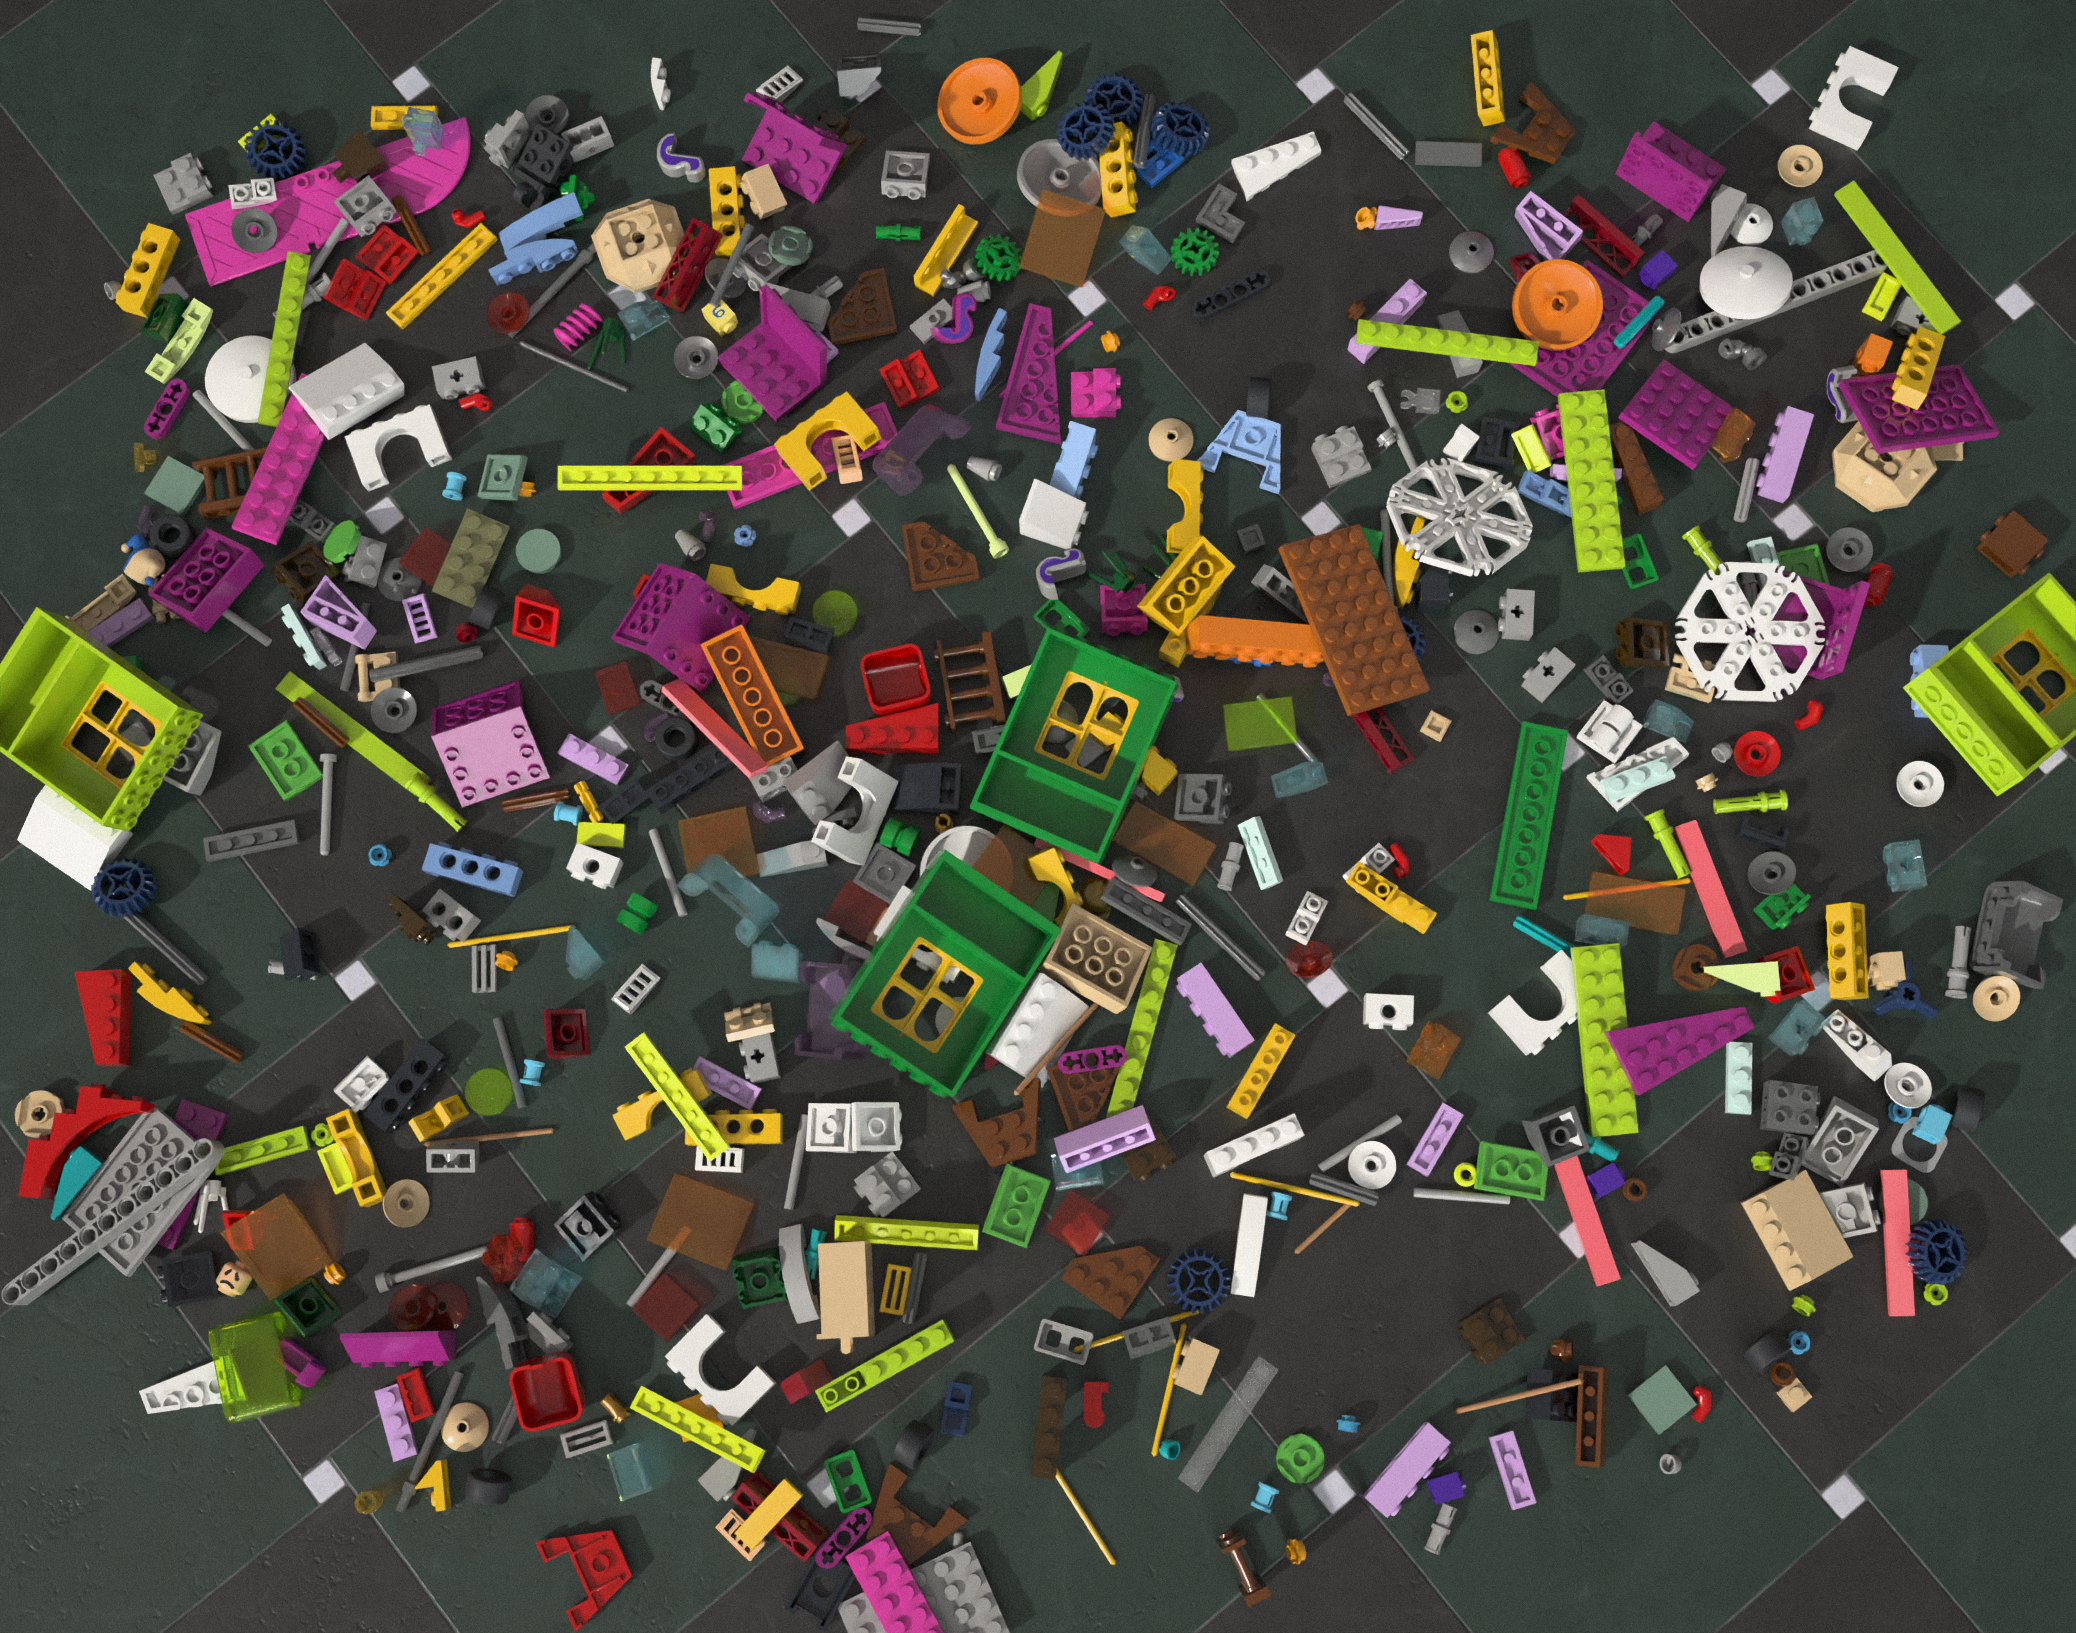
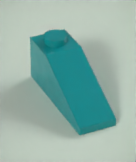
M79 1146L68 1156L69 1160L64 1165L50 1217L54 1221H64L61 1217L105 1162L103 1158L89 1147Z

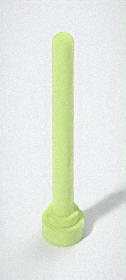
M954 464L948 465L947 470L990 542V553L994 559L1002 557L1009 551L1006 542L997 538Z

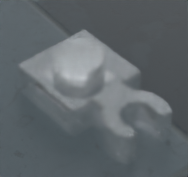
M1418 388L1417 394L1410 390H1403L1401 392V397L1409 398V402H1401L1400 408L1409 409L1412 406H1416V413H1439L1440 390Z
M319 627L310 631L314 637L311 642L319 652L323 650L328 660L335 667L341 664L343 661L325 633Z

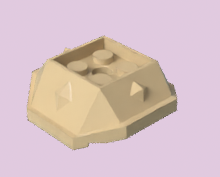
M646 199L606 213L591 237L606 278L637 294L658 286L684 236V231L675 207ZM644 238L643 242L635 243L637 239ZM689 247L685 249L683 253L684 257L688 255L690 251ZM679 267L675 269L673 277L677 276Z
M1859 421L1832 453L1835 487L1871 512L1907 506L1937 470L1931 447L1877 454ZM1880 457H1886L1890 462H1885Z

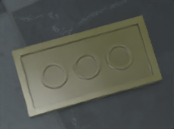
M467 508L432 592L473 608L483 585H486L510 526Z

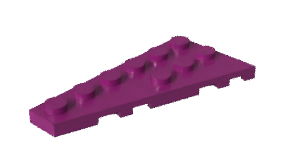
M1029 303L996 423V429L1061 445L1051 308Z
M1739 1006L1710 1013L1610 1030L1604 1033L1635 1094L1641 1095L1755 1027L1745 1007Z

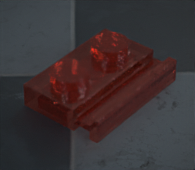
M626 661L622 664L613 665L594 672L610 716L641 705Z

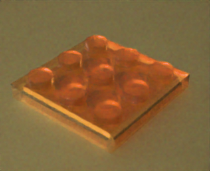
M746 806L677 821L691 889L760 874Z

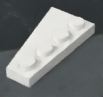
M1311 132L1234 158L1231 164L1245 199L1248 201L1258 192H1263L1269 188L1272 183L1288 176V173L1294 169H1299L1321 155L1322 150L1315 133Z
M1672 737L1647 748L1646 751L1637 755H1631L1626 760L1617 764H1611L1599 772L1587 775V780L1608 801L1600 784L1602 779L1663 756L1667 757L1673 769L1686 759L1689 753ZM1644 791L1610 804L1618 812Z
M233 1353L139 1391L148 1414L215 1403H227L236 1400H248L250 1398Z

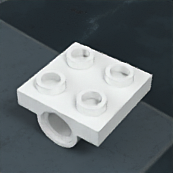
M1604 700L1579 732L1577 739L1613 763H1616L1642 729L1643 725L1635 721L1631 712L1623 706L1617 704L1612 706Z

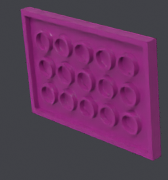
M1588 260L1585 261L1582 267L1588 270L1597 281L1603 299L1602 316L1592 335L1581 344L1567 350L1553 351L1538 347L1537 363L1535 366L1509 363L1556 397H1558L1559 393L1601 390L1659 313L1658 311L1622 349L1618 348L1613 343L1614 339L1649 302Z
M1959 364L1935 368L1928 394L1918 410L1892 400L1894 390L1891 387L1896 377H1899V375H1896V372L1842 379L1838 385L1877 454L1996 438L2000 432Z

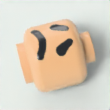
M237 1260L236 1263L227 1262L216 1279V1283L219 1285L218 1290L234 1298L236 1295L244 1294L253 1279L252 1272L248 1270L250 1265L241 1260Z

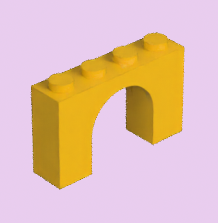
M847 391L834 398L824 408L817 410L812 417L799 423L794 430L781 436L774 443L781 458L809 491L827 478L823 467L811 454L812 444L820 434L829 430L844 431L854 439L863 451L882 439L877 426Z

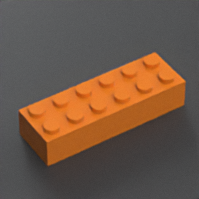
M1199 615L1186 627V654H1193L1195 658L1215 656L1217 660H1227L1230 657L1237 658V661L1248 662L1253 659L1259 660L1263 664L1277 661L1286 666L1300 663L1304 667H1316L1317 664L1324 661L1310 625Z
M741 624L700 644L752 749L768 764V767L789 756L791 757L804 751L805 749L743 625Z

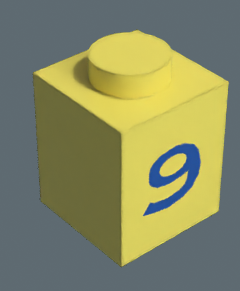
M722 299L718 307L708 304L701 309L704 318L721 337L726 333H731L738 324L736 314Z

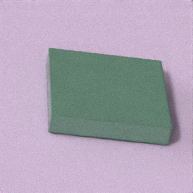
M488 454L478 497L481 499L518 500L528 458L524 455Z
M167 456L144 494L185 516L205 484L204 475Z
M1666 1365L1660 1367L1627 1394L1659 1435L1697 1405Z

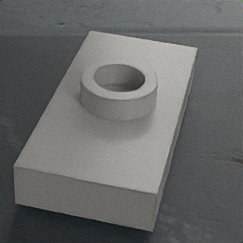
M943 298L911 324L910 329L925 345L933 338L930 328H945L952 323V307Z

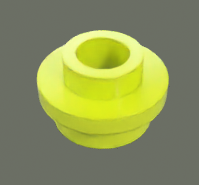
M1461 1163L1455 1168L1454 1179L1459 1185L1468 1187L1475 1183L1476 1167L1474 1165ZM1463 1170L1469 1172L1470 1176L1468 1179L1462 1177L1461 1173Z

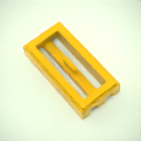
M888 1264L879 1312L903 1316L912 1268ZM894 1269L897 1270L891 1305L890 1308H886L892 1270ZM902 1271H905L906 1275L900 1308L896 1310L895 1306Z

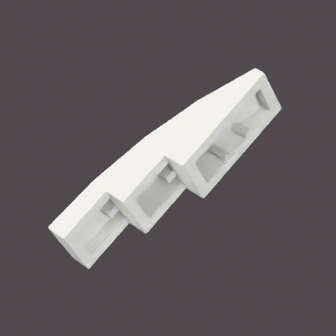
M1244 1193L1230 1294L1251 1297L1255 1295L1268 1197Z

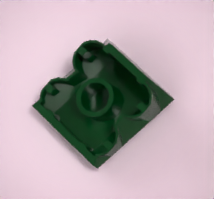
M771 1247L742 1255L738 1254L732 1258L733 1277L736 1280L738 1298L742 1309L788 1299L778 1248Z

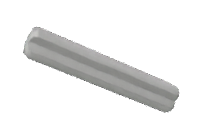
M1748 458L1745 464L1734 514V520L1744 523L1748 517L1759 467V460L1756 458Z

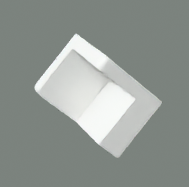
M1461 424L1443 452L1453 460L1463 462L1477 444L1479 436Z

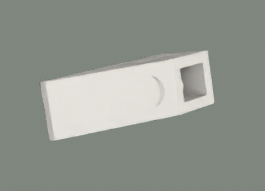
M1838 1009L1820 1024L1852 1062L1873 1081H1876L1892 1067L1891 1053Z

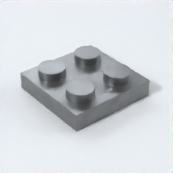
M876 843L867 857L865 865L861 867L854 878L853 883L891 905L903 885L906 886L917 866L881 844Z

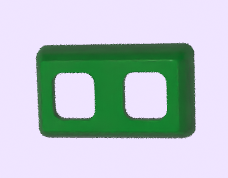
M1635 534L1622 539L1623 549L1633 547L1637 554V558L1625 561V567L1622 569L1629 588L1635 589L1657 581L1658 575L1642 536ZM1640 567L1644 571L1645 579L1634 582L1629 571Z
M1049 599L1034 614L1035 620L1046 630L1047 628L1054 630L1055 627L1045 620V617L1052 610L1057 611L1062 616V619L1055 625L1056 627L1064 630L1067 626L1071 625L1078 631L1077 636L1082 638L1090 630L1059 599Z
M853 1450L824 1461L842 1513H847L871 1503L870 1493ZM847 1460L850 1461L853 1474L840 1478L836 1465ZM853 1484H858L862 1496L856 1500L848 1501L844 1489Z

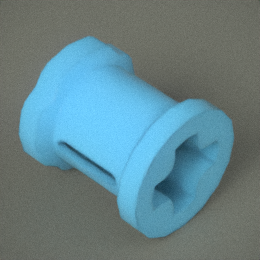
M448 472L446 476L448 478L446 490H443L442 495L449 499L462 500L463 483L467 481V477L460 473Z
M558 801L554 812V820H565L573 822V825L578 826V822L582 818L583 806L578 805L574 807L564 804L563 801Z
M524 1059L526 1066L520 1083L541 1086L539 1079L545 1063Z
M1271 1192L1273 1198L1270 1210L1267 1211L1266 1215L1287 1220L1286 1211L1292 1196Z
M1259 1481L1258 1485L1260 1488L1251 1505L1270 1514L1273 1499L1276 1494H1279L1280 1490Z

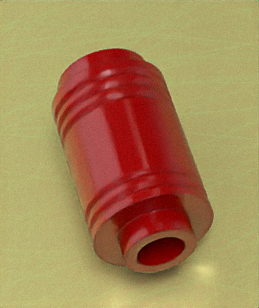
M1508 147L1501 150L1498 154V161L1510 186L1517 189L1526 186L1531 175L1519 150L1509 149Z
M1876 563L1875 566L1871 567L1865 581L1870 583V587L1864 604L1872 607L1882 604L1894 575L1893 569L1889 565Z
M529 1217L515 1218V1222L510 1223L509 1257H512V1261H531V1256H534V1222H529Z

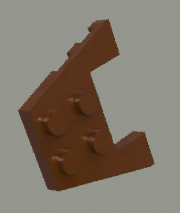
M1530 82L1519 100L1536 110V115L1522 135L1501 123L1490 139V142L1498 144V142L1507 144L1509 149L1516 150L1518 148L1527 151L1529 156L1554 164L1576 130L1534 83Z
M1040 1078L1032 1079L1020 1092L1024 1108L982 1122L979 1120L974 1100L971 1099L952 1106L954 1112L991 1167L994 1168L1038 1153Z
M890 1463L866 1539L872 1541L889 1531L909 1566L963 1525L967 1518L949 1506L936 1527L928 1523L894 1498L908 1475Z

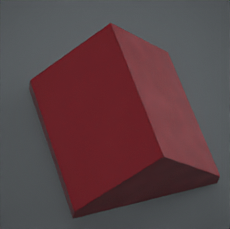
M585 1009L543 1010L547 1055L549 1058L559 1060L590 1055Z

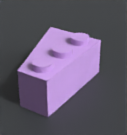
M1532 191L1527 194L1516 208L1515 218L1544 261L1553 259L1564 260L1582 237L1583 231Z
M326 575L301 610L303 616L312 625L364 650L377 632L371 623Z

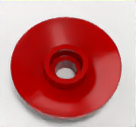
M1751 731L1745 733L1737 740L1734 746L1735 762L1748 775L1765 776L1775 770L1779 764L1781 757L1779 745L1772 736L1765 732ZM1756 752L1758 759H1753L1751 753Z

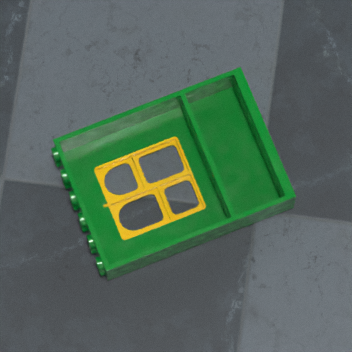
M1055 626L1054 630L1050 628L1046 630L969 808L1101 866L1179 687L1175 677L1168 673L1162 672L1161 675L1154 673L1153 667L1144 663H1140L1139 666L1135 665L1131 661L1132 659L1125 655L1119 654L1116 657L1112 655L1110 649L1101 645H1097L1096 648L1090 646L1091 644L1087 639L1077 635L1075 639L1069 637L1070 635L1067 634V631ZM1076 682L1086 683L1093 691V701L1081 725L1072 723L1057 715V710L1066 690ZM1110 697L1121 698L1128 706V715L1121 729L1113 728L1096 719L1100 706ZM1053 725L1076 735L1075 743L1066 759H1062L1042 749L1047 733ZM1091 730L1099 731L1116 740L1109 760L1101 774L1077 764V759Z
M947 850L937 851L828 1018L832 1020L831 1025L841 1032L849 1031L852 1033L850 1038L857 1043L865 1046L866 1044L872 1047L870 1051L880 1058L886 1059L888 1057L891 1059L889 1064L896 1069L904 1072L906 1070L911 1073L909 1077L919 1084L926 1085L927 1083L930 1085L928 1090L935 1095L943 1098L946 1096L954 1097L1062 929ZM920 944L925 945L942 957V963L924 990L917 989L900 976L901 971ZM951 966H956L974 979V984L961 1002L956 1001L939 989V983ZM892 986H897L915 999V1004L910 1012L900 1020L888 1018L882 1009L883 999ZM934 997L951 1008L954 1014L937 1039L924 1041L916 1035L914 1024L928 1000Z

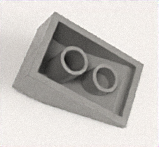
M200 720L199 726L193 730L186 746L179 752L174 765L167 771L163 780L188 793L201 796L212 775L222 731Z
M838 740L782 782L814 825L831 814L852 787L837 778L846 756L849 757Z
M1834 1096L1819 1120L1818 1129L1809 1140L1801 1165L1842 1187L1879 1130L1878 1119Z

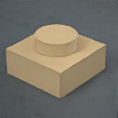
M1795 1377L1791 1385L1781 1387L1776 1391L1791 1412H1795L1812 1398L1797 1377Z

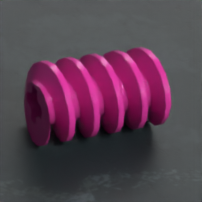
M581 303L579 305L581 312L574 309V317L570 315L566 317L568 324L562 321L560 323L561 329L555 327L553 330L557 339L570 351V344L578 347L577 338L582 341L585 340L582 335L583 332L588 335L591 334L589 326L597 329L596 320L601 323L604 322L590 305Z

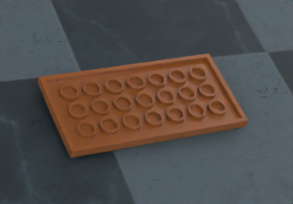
M1360 524L1284 544L1278 548L1348 716L1420 695L1430 690Z

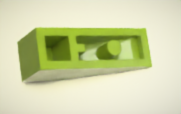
M1060 51L1021 87L1022 104L1020 110L1032 121L1038 116H1043L1048 109L1062 67V52Z

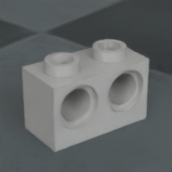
M789 756L768 767L767 771L750 778V781L763 803L786 791L787 788L782 782L798 770Z
M441 889L437 891L422 910L428 915L426 920L436 928L439 925L445 928L443 934L453 941L457 938L464 942L481 922L479 918ZM445 906L444 913L442 915H438L439 909ZM462 919L461 927L455 929L456 922Z

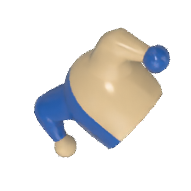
M141 533L134 534L127 543L121 546L122 551L125 553L130 552L133 547V552L128 557L123 571L138 583L152 586L155 583L154 579L165 570V559L160 551L149 546L148 541Z

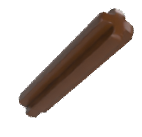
M402 195L393 197L391 201L419 253L422 256L429 254L431 248Z
M298 697L294 701L293 707L338 746L343 748L348 744L350 739L304 698Z
M568 788L512 797L502 800L503 811L510 812L558 803V801L565 802L570 800L571 795Z
M184 1021L180 1027L181 1032L234 1063H240L244 1057L242 1051L190 1021Z

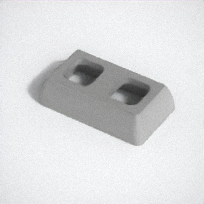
M1042 1319L1034 1349L1084 1365L1087 1361L1093 1334L1048 1319ZM1050 1330H1055L1062 1334L1058 1347L1046 1344ZM1073 1337H1078L1085 1341L1081 1354L1069 1351L1070 1342Z

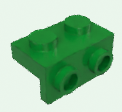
M713 402L701 404L688 426L720 453H724L736 434H741L744 429L739 425L738 420L722 412L723 409L718 404Z
M1793 883L1788 890L1780 894L1768 895L1753 911L1771 930L1777 927L1783 929L1792 921L1790 916L1795 911L1799 914L1809 905L1807 900L1812 896L1809 893L1804 894Z

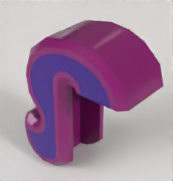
M965 292L959 293L952 298L951 328H930L931 335L937 341L954 344L964 342L971 336L973 320L968 312L975 311L977 308L974 296Z
M284 1337L272 1352L273 1359L297 1376L295 1381L305 1387H314L326 1371V1365L321 1359L301 1347V1344L291 1337Z

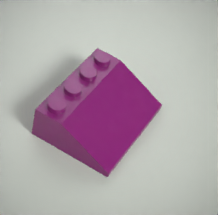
M206 527L147 595L191 626L206 633L257 575L264 564L250 548Z
M456 1331L340 1334V1340L352 1362L361 1363V1367H376V1362H385V1367H399L400 1362L409 1361V1366H424V1361H433V1366L448 1365V1360H455Z

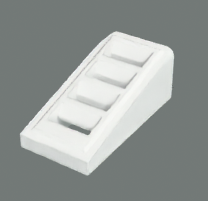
M787 66L758 87L756 92L774 97L782 102L804 80ZM788 74L794 79L793 82L786 78ZM781 80L787 84L786 87L780 83ZM777 85L781 90L778 91L774 87ZM772 91L775 95L771 96L769 92Z
M641 964L611 1000L632 1015L661 978ZM644 973L651 979L650 983H647L640 975ZM636 980L645 986L643 990L634 984ZM632 988L639 995L635 997L628 990ZM624 995L633 1001L630 1005L622 999Z
M697 1146L695 1170L743 1173L745 1149L728 1148L723 1152L726 1153L725 1166H721L722 1153L716 1158V1166H712V1161L710 1162L708 1159L707 1166H702L703 1152ZM731 1153L735 1154L734 1167H730Z

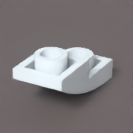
M653 58L651 65L652 88L660 110H664L666 102L669 103L671 91L668 89L665 81L667 70L664 68L661 59Z
M273 178L252 179L250 184L228 185L232 209L254 207L277 200Z
M1378 843L1358 862L1380 874L1395 859ZM1356 864L1342 876L1345 880L1348 879Z
M1307 891L1285 935L1306 945L1328 901Z

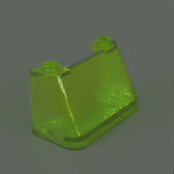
M280 1311L209 1329V1342L223 1410L227 1421L231 1424L249 1421L300 1406V1389L293 1383H288L278 1336L283 1334V1329L286 1328V1321Z

